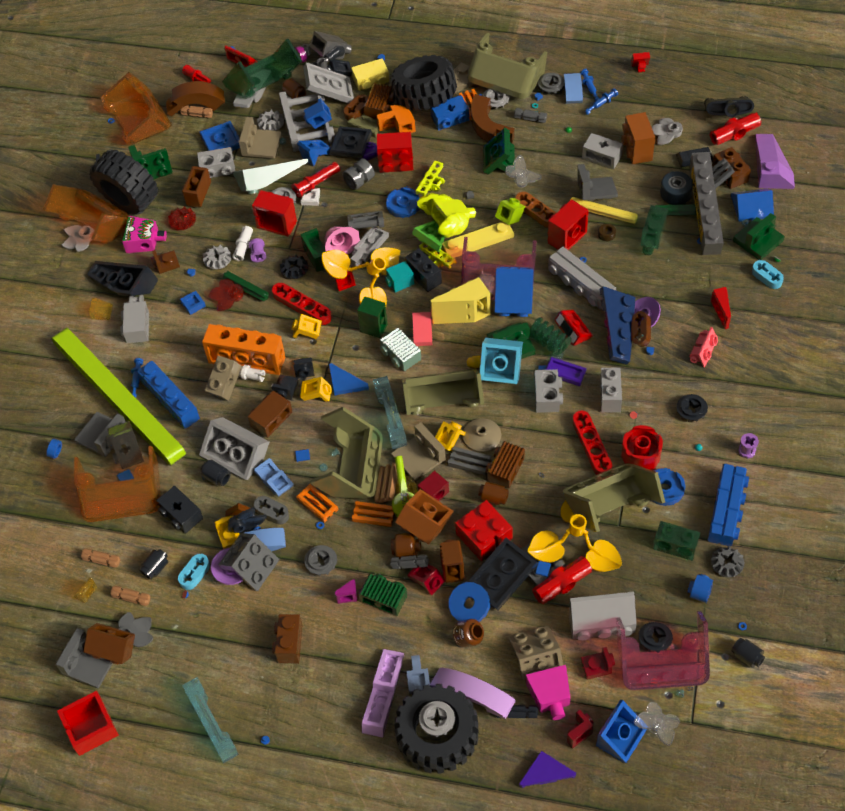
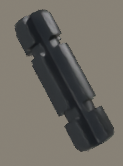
M513 705L508 718H525V716L537 718L538 707L536 705H529V707Z

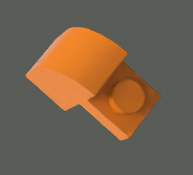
M392 105L390 106L391 111L376 115L379 131L396 127L398 132H416L415 119L411 111L404 106Z

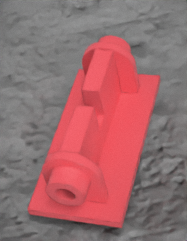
M710 327L709 331L703 330L700 332L695 343L696 346H694L689 356L692 363L701 362L704 368L711 358L714 346L718 342V337L713 327Z

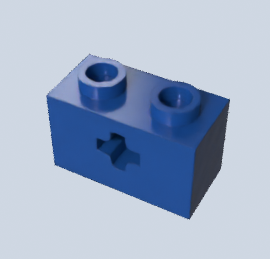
M462 95L451 98L438 107L430 108L431 118L438 130L469 121V108Z

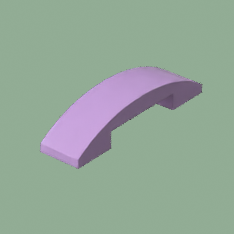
M440 667L430 684V687H436V684H442L443 688H447L448 685L455 687L456 693L458 691L463 692L466 699H470L472 702L485 707L487 712L503 719L507 718L515 703L514 698L500 689L476 677L453 669Z

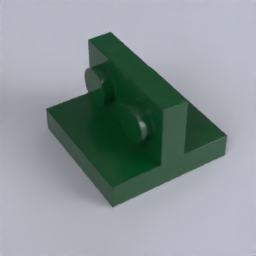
M505 127L483 146V172L488 175L496 168L509 174L515 171V145L510 142V130Z
M770 213L763 220L758 217L752 220L733 237V242L757 259L762 260L784 241L785 236L775 230L776 216Z
M520 322L487 333V338L523 342L521 359L535 355V348L530 341V327L527 322L523 324Z

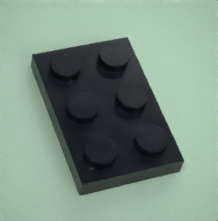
M505 538L468 582L481 585L488 592L490 605L499 611L538 563L512 541Z

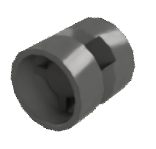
M363 158L354 163L353 167L351 166L342 172L345 183L354 191L363 186L364 182L370 181L375 176L372 166Z

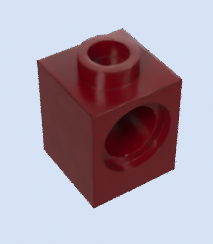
M434 470L418 485V491L421 489L440 501L449 493V482Z

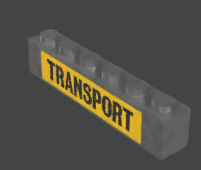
M710 152L692 153L690 172L693 181L702 255H718L722 251L723 236Z

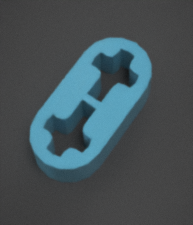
M758 260L753 264L752 274L771 289H778L782 286L784 277L776 268L764 260Z
M197 554L193 556L180 572L178 581L183 589L191 590L195 588L208 572L210 563L206 555ZM202 562L204 563L203 566H202V565H199V566L197 567V564H196V563H202ZM191 577L192 581H184L185 578L189 579Z

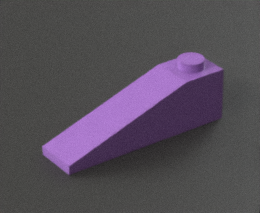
M755 134L759 188L794 189V173L774 135Z

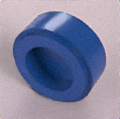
M51 440L47 448V457L55 459L59 456L62 449V442L60 440Z

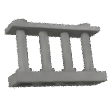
M286 92L279 93L293 152L300 151L297 145L298 141L327 136L329 144H333L334 130L333 126L329 127L328 122L324 124L325 130L296 134L298 129L312 127V125L307 124L306 121L293 122L295 117L305 115V109L290 110L293 105L318 101L320 98L325 101L324 95L316 93L291 99L287 98Z

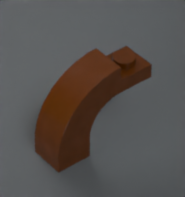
M201 81L180 84L172 89V97L166 101L167 114L172 117L189 104H201L215 111L225 103L224 90L214 84Z
M475 94L471 103V122L477 135L488 142L505 127L510 130V142L513 143L515 128L493 122L488 117L491 110V98Z

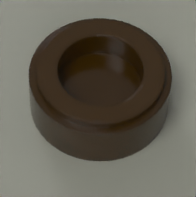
M603 224L598 229V237L602 241H612L616 236V228L611 224Z

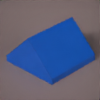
M758 189L731 193L738 222L754 220L756 217L764 219L770 213L774 215L772 190Z
M620 700L599 732L596 746L623 763H627L648 727L624 700Z

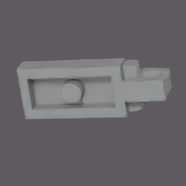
M376 226L372 227L354 247L352 257L350 258L351 266L355 267L361 265L363 261H368L372 252L379 249L386 241L389 233Z

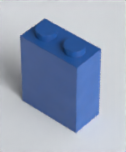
M497 266L495 313H499V316H510V313H517L519 317H528V314H532L534 268Z

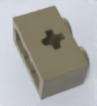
M218 356L205 391L212 396L229 401L242 366L234 360Z

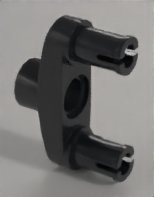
M747 96L716 100L707 98L704 101L705 108L711 115L736 117L740 114L750 113L754 109L753 101ZM735 105L732 111H727L728 106Z

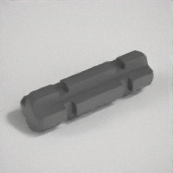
M516 108L514 117L519 119L523 117L524 120L530 121L539 120V122L545 123L547 113H538V111L527 109L523 111L521 108Z
M417 555L402 556L401 559L393 557L391 558L390 566L393 569H401V567L402 569L427 567L429 558L427 555H418V557Z

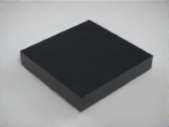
M339 126L330 149V155L363 158L372 135L371 129Z

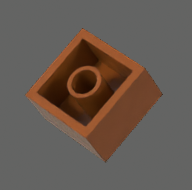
M646 112L625 116V123L622 124L624 135L621 136L623 146H626L627 158L631 159L632 164L653 161L655 135Z
M420 489L405 504L395 523L400 525L403 530L409 531L420 541L429 545L444 529L454 511Z

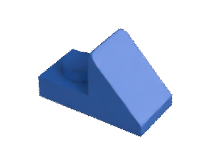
M321 140L298 141L297 143L302 158L308 159V163L312 166L315 165L318 156L330 154L331 147Z

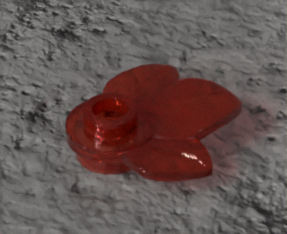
M223 279L219 282L220 287H215L208 295L210 299L218 301L217 311H225L231 308L234 302L242 299L243 288L238 284H234L230 279Z

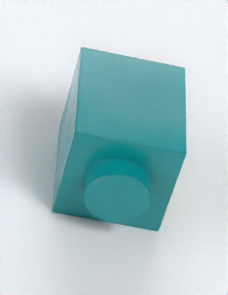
M406 261L386 269L387 277H385V281L388 287H392L394 292L414 285V274Z

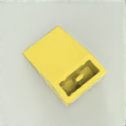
M479 277L430 300L433 324L470 323L491 315L490 292Z

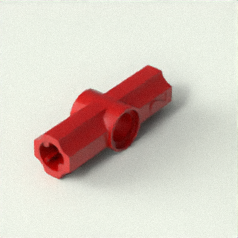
M756 112L740 119L735 117L729 119L724 126L710 132L711 142L714 145H719L731 139L740 140L745 136L746 132L761 126L760 116Z
M581 556L566 567L556 568L549 575L548 579L532 589L536 600L544 605L558 594H566L572 590L576 582L592 572L590 562Z

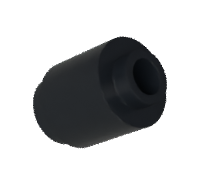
M214 460L206 461L201 466V476L217 486L226 485L230 479L231 474L228 472V469Z
M153 549L140 564L141 568L139 571L145 577L152 580L169 563L167 560L168 555L161 549L157 551Z
M739 638L731 650L736 658L751 668L759 667L765 659V656H763L764 650L748 639Z

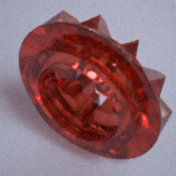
M184 206L182 209H179L177 207L176 211H171V215L168 216L169 224L176 230H186L196 222V214L191 208L187 209Z

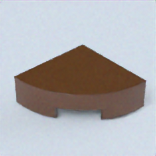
M237 503L225 511V517L238 515L250 507Z

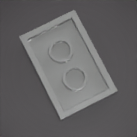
M307 62L305 63L303 69L307 90L346 103H350L354 99L350 77Z

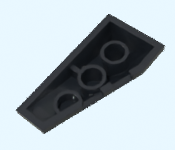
M95 261L87 273L90 278L118 295L137 296L150 294L158 282V278L151 269L144 265Z

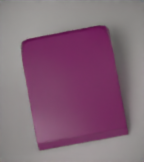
M355 579L335 591L338 604L358 601Z

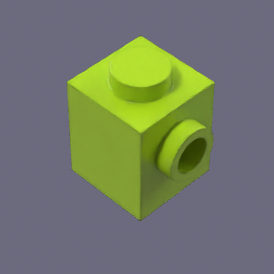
M515 198L503 200L499 204L495 217L508 225L517 223L521 219L525 206L520 204V201Z

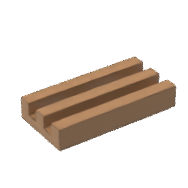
M395 462L392 465L387 464L386 468L384 466L380 467L374 500L378 504L394 499L397 482Z

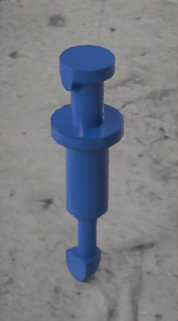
M587 69L581 70V76L584 77L583 84L587 85L590 93L594 95L595 101L600 98L596 94L597 90L593 84V77L588 76L589 72Z
M613 88L610 93H603L602 97L593 103V106L585 110V114H590L592 109H597L604 103H610L611 97L618 95L617 90Z
M141 358L134 359V363H136L135 368L131 369L133 374L131 383L133 388L132 395L135 398L137 397V394H135L136 388L139 387L140 381L137 371L141 368L144 361Z

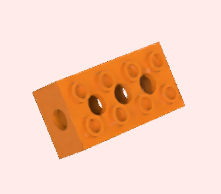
M209 324L202 341L209 364H215L217 357L222 356L236 361L241 366L249 365L250 368L265 370V373L280 375L286 358L281 336L274 333L267 334L255 330L249 331L237 327L231 328L219 324Z

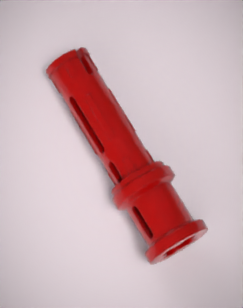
M333 162L310 177L305 176L299 183L292 184V190L298 198L303 197L304 193L313 190L317 184L340 172L339 165Z

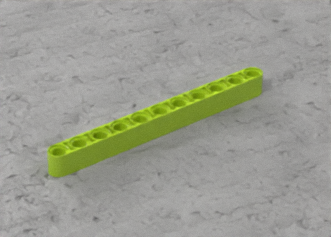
M67 327L51 338L60 352L169 466L186 455L181 444Z

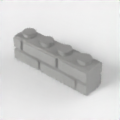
M564 247L560 248L548 259L550 273L558 275L565 285L572 286L575 292L587 298L592 306L602 309L603 297L600 295L599 290L602 286L616 290L615 286Z

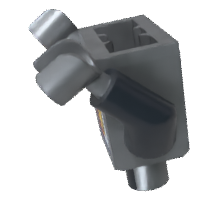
M317 31L313 32L309 45L304 44L301 46L304 48L307 56L311 54L310 49L312 48L322 57H326L317 60V66L325 69L328 68L327 62H331L334 59H343L345 54H350L351 45L347 44L340 37Z

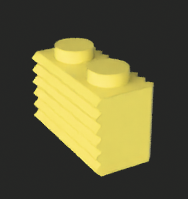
M383 58L351 67L352 77L359 91L372 87L374 83L385 84L389 82V71Z

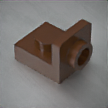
M152 250L154 257L151 258L153 267H157L160 274L180 268L174 250L161 255H157L156 250Z

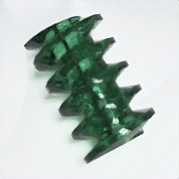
M543 317L537 318L531 326L530 338L535 339L537 343H541L543 347H546L548 351H552L554 355L563 353L570 345L572 338L567 337L565 339L566 334H560V329L554 330L555 326L553 324L548 327V321L543 322Z

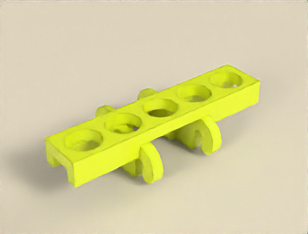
M433 162L430 169L425 173L423 180L418 184L419 186L416 189L417 195L422 194V196H426L428 191H440V184L445 183L443 178L438 177L443 168V163Z
M424 242L419 245L420 250L428 254V257L438 267L445 265L450 269L453 263H457L455 258L441 249L440 254H438L436 250Z

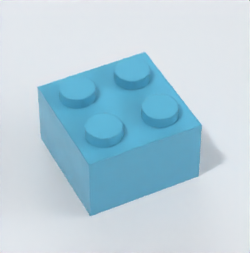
M485 338L482 343L481 380L517 384L520 376L523 342Z

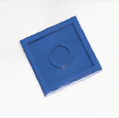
M231 121L199 132L207 151L231 147L233 151L240 148V138Z

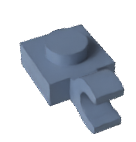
M420 655L411 656L413 670L407 671L409 694H412V691L415 689L423 690L424 685H430L428 668L421 669Z

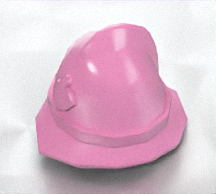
M334 226L330 228L325 235V252L328 250H340L347 255L350 254L360 241L359 231L352 227Z

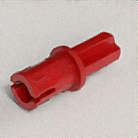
M188 64L183 67L182 73L190 77L192 81L211 83V79L203 75L200 70H196Z

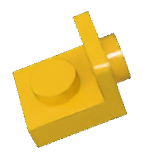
M301 314L297 320L293 321L291 330H293L292 337L297 338L299 334L317 339L322 321Z
M322 377L302 381L300 398L306 401L321 397L325 402H328L332 392L331 385Z
M443 421L435 438L445 449L452 451L459 435L465 436L466 432L461 430L462 426L454 421H451L450 424Z
M233 516L223 517L214 522L223 549L230 548L240 535L239 533L230 532L227 528L228 520Z

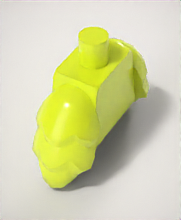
M430 193L420 197L417 201V206L424 210L427 215H431L439 225L438 233L446 238L464 232L468 226L469 218H475L476 215L474 208H467L461 200L452 199L445 194Z

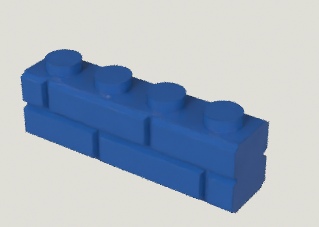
M150 361L137 371L143 385L184 429H187L200 419L194 404L153 361Z
M723 464L708 536V541L711 543L732 546L733 541L738 540L740 528L736 526L737 522L741 523L743 511L739 509L740 505L745 504L746 493H743V488H747L749 476H746L747 469L744 467H734V465Z

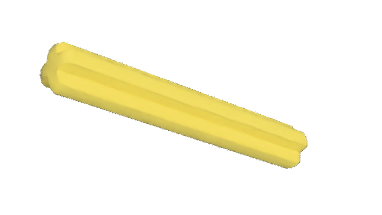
M576 197L571 198L587 208L588 212L632 224H635L638 218V214Z

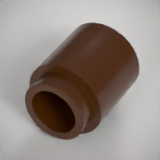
M293 78L284 81L282 91L286 92V95L290 98L306 96L305 88Z
M486 482L485 485L481 484L478 496H481V501L487 500L491 504L505 505L509 489H505V486Z

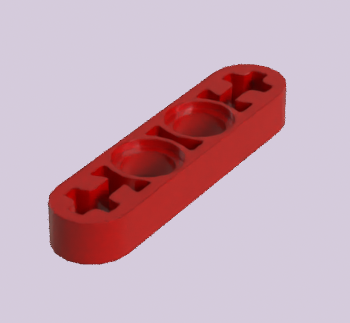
M285 283L273 285L272 293L277 301L300 314L321 320V325H327L331 322L332 315L328 307ZM298 297L299 301L291 302L290 299ZM307 305L314 307L312 310L304 309Z
M583 410L575 412L573 415V426L594 473L598 475L612 469V462L589 413ZM579 418L585 420V427H583L582 422L578 420ZM589 432L592 433L594 437L592 439H586L583 435ZM593 448L600 449L601 453L599 455H593L590 452V450ZM600 460H602L601 463H602L603 467H606V470H603V468H600Z

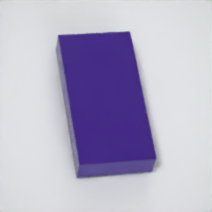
M550 357L546 370H558V377H562V381L581 386L587 369Z

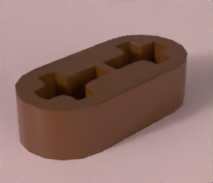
M366 95L356 96L344 108L346 120L359 118L364 113V105L368 98Z
M643 311L636 312L631 320V338L633 343L639 347L647 346L651 340V318Z

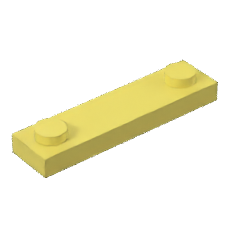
M500 222L443 242L442 248L445 253L455 258L513 238L514 232L510 225Z

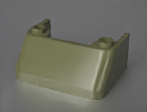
M486 33L476 46L468 70V81L519 99L529 97L538 84L539 78L545 73L547 52L544 51L539 60L528 57L521 63L492 54L493 47L489 44L490 33Z
M477 369L401 379L407 415L421 414V410L425 408L459 403L467 404V407L479 406L478 403L484 405L481 374Z
M344 407L322 415L321 420L334 427L335 442L343 447L340 473L338 475L332 471L310 480V484L332 497L356 499L373 497L376 492L383 443L381 432Z
M630 463L616 466L563 490L564 498L573 514L583 515L587 520L586 528L594 532L600 531L598 525L600 515L623 505L632 503L636 504V506H644L650 500L665 503L658 472Z

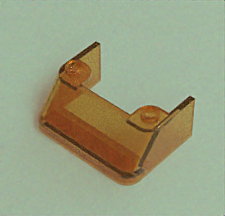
M56 184L52 185L43 207L44 211L58 213L59 217L63 220L69 221L72 219L84 226H90L94 229L91 239L105 244L112 242L126 229L128 217L130 216L89 191Z
M148 446L149 463L141 464L135 468L134 479L96 485L93 475L85 473L79 458L74 457V484L80 512L85 521L97 522L144 515L158 510L159 506L156 500L160 498L159 465L152 446Z

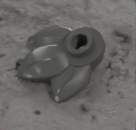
M130 612L121 617L118 622L119 629L135 634L133 646L143 647L153 641V636L148 633L152 624L150 617L134 619Z

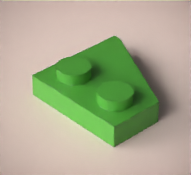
M435 220L415 227L412 232L419 241L426 243L437 252H440L445 239L443 235L438 233L439 225Z

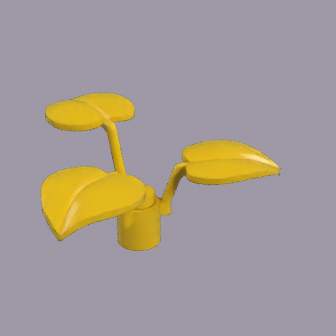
M376 249L371 254V262H366L349 268L350 259L345 252L331 250L322 253L321 259L325 270L330 276L337 279L345 278L347 271L367 267V272L374 277L370 288L361 290L359 302L361 304L364 297H369L385 302L386 306L387 298L382 288H374L373 286L379 277V273L387 275V268L399 264V249Z
M566 500L561 507L560 514L562 519L570 524L562 539L559 540L557 534L552 531H541L534 536L527 550L536 560L555 562L564 555L565 549L561 544L569 534L575 537L584 535L587 547L590 549L586 554V559L590 562L593 570L607 572L618 569L622 565L620 554L608 541L597 540L593 546L591 545L588 531L585 530L586 518L580 514L574 515Z

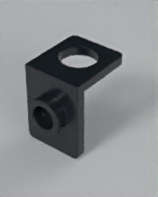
M311 357L294 360L293 366L296 378L315 376Z

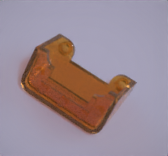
M130 72L100 97L104 103L102 105L104 109L109 113H114L124 130L121 132V137L127 144L138 143L164 132L172 126V123L151 90Z

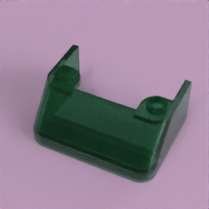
M286 39L274 54L252 65L244 67L241 61L238 62L223 79L222 83L230 91L242 98L247 97L248 99L255 95V92L281 79H289L292 76V72L302 62V59L290 40Z

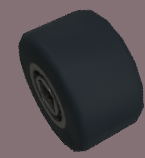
M673 171L663 177L660 194L665 202L671 205H682L690 200L693 181L689 175L684 172Z

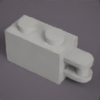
M139 295V297L129 296V303H124V311H121V320L123 322V325L120 326L121 336L125 337L126 343L149 341V310L146 301H144L143 295Z

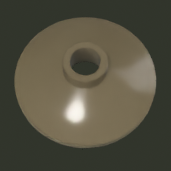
M475 419L469 422L463 430L466 432L465 436H463L465 445L475 452L491 451L498 446L501 440L499 426L489 419Z

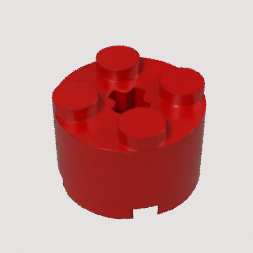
M638 425L633 427L623 437L621 456L624 463L654 470L661 459L663 439L650 426Z

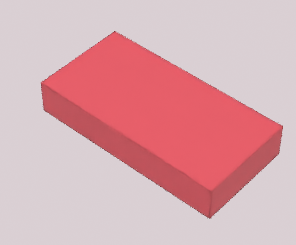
M431 312L412 313L414 344L416 346L433 345Z

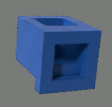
M321 98L318 99L316 104L304 110L306 123L311 124L315 129L332 120L330 109Z

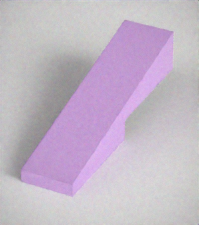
M383 649L373 681L371 696L362 721V733L378 737L384 736L404 653Z

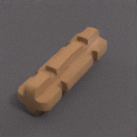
M186 105L180 110L182 115L189 114L190 116H204L205 118H211L213 115L211 108L204 109V107L198 106L189 107V105Z
M87 548L83 549L81 557L85 561L92 560L94 563L106 566L110 564L111 567L115 568L119 566L121 561L117 555L109 556L110 554L95 550L92 552L91 549Z
M116 585L112 587L110 593L113 598L120 599L121 597L122 600L136 604L140 602L139 604L147 606L151 599L147 593L142 592L139 594V591L128 588L122 589V587Z

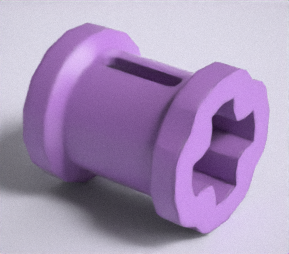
M259 238L252 239L249 242L250 256L253 262H262L266 259V253L263 249L265 243Z
M752 433L744 434L741 437L738 452L742 457L749 459L755 456L759 440Z

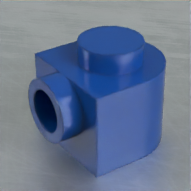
M703 574L697 575L695 582H690L687 593L691 594L690 598L707 603L712 590L713 580Z

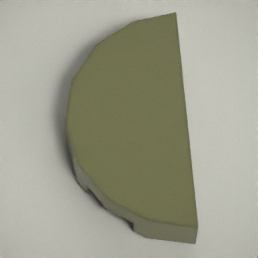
M371 117L351 118L347 122L348 127L371 129V136L375 138L378 134L376 121Z

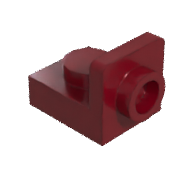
M429 564L427 567L413 568L408 574L411 581L423 586L430 595H433L444 583V579L438 569Z
M603 647L600 653L581 657L586 679L612 674L615 660L613 654L608 652L607 647Z
M580 709L576 712V721L580 725L575 724L572 726L567 734V743L572 749L593 734V720L587 713L583 714Z

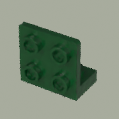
M135 145L128 147L131 157L138 161L143 168H146L154 179L173 173L166 148L142 155L141 151H137Z

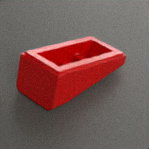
M722 287L713 290L711 303L723 327L728 329L731 312L727 288Z

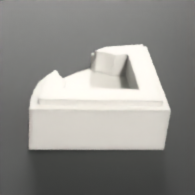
M320 188L313 189L304 195L301 199V205L319 206Z

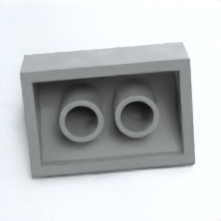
M222 417L210 421L199 455L207 460H214L227 468L228 471L248 480L254 473V469L263 461L270 442Z
M634 592L570 598L569 621L572 639L583 641L591 637L608 638L611 635L629 636L635 633L636 610Z

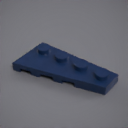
M602 286L599 290L600 295L603 297L602 310L605 311L606 317L604 324L608 330L607 344L610 360L627 365L631 358V320L634 315L636 297Z

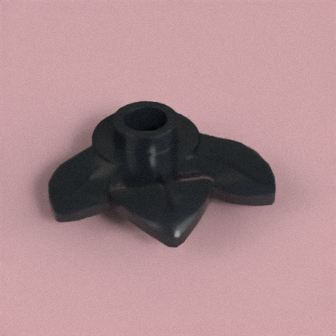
M252 507L231 517L228 520L227 528L230 532L234 533L248 532L256 528L257 525L262 524L267 516L266 514L255 515V508Z

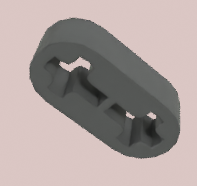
M260 496L255 500L254 508L258 515L266 514V519L275 524H284L288 521L289 511L285 505L267 496ZM265 503L267 504V508L262 507L260 509V505H265ZM281 512H283V516L279 515L277 517L276 513L280 514Z

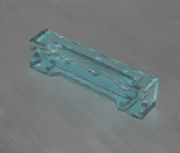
M384 376L373 379L378 403L383 404L389 422L387 430L392 449L407 446L405 431L388 377Z
M198 677L183 684L184 691L222 762L225 763L239 755L229 734L221 731L208 707V697Z

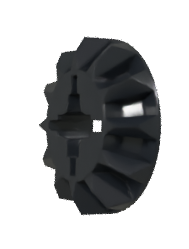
M296 254L293 257L288 255V258L283 259L280 264L281 274L288 279L301 278L308 271L307 260L303 256L298 257Z
M695 394L684 395L677 402V413L680 414L681 419L685 418L688 422L691 420L697 422L701 418L704 419L708 411L706 401ZM689 404L692 406V408H695V413H693L692 410L689 409Z
M649 622L641 627L638 640H640L641 646L646 647L649 652L652 650L659 653L662 650L666 651L671 646L673 635L666 625L659 622ZM653 632L659 638L657 643L652 638Z

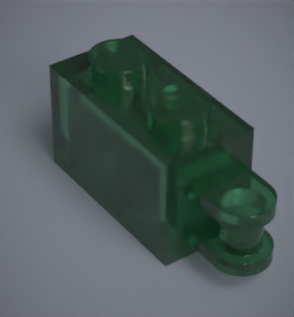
M650 206L641 238L642 253L649 256L653 253L654 249L659 248L667 223V208Z

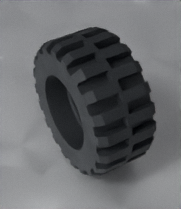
M423 55L422 57L407 60L394 69L390 78L396 103L411 111L428 110L432 107H438L440 104L450 100L457 88L452 63L443 56Z
M115 149L105 151L90 169V180L93 181L92 184L97 188L98 192L106 200H109L111 204L128 214L138 215L143 213L157 196L158 187L152 175L138 161H135L131 156L126 155L122 151L119 152Z
M428 684L424 685L421 691L418 689L413 690L411 697L406 696L402 700L403 706L400 705L396 711L397 717L394 720L397 745L400 752L403 753L404 759L407 762L412 761L413 767L418 770L424 767L425 772L431 773L432 770H437L438 774L444 773V769L447 768L450 771L457 769L456 764L458 763L460 765L465 764L467 756H472L475 751L474 746L477 745L479 733L478 716L476 710L473 709L471 700H466L463 692L458 691L456 693L455 687L449 685L447 688H443L442 684H436V687L430 688ZM434 701L448 704L454 712L455 722L457 723L456 734L450 740L440 744L427 743L420 739L416 733L422 708Z

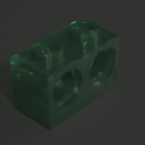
M660 521L653 549L693 561L701 532Z

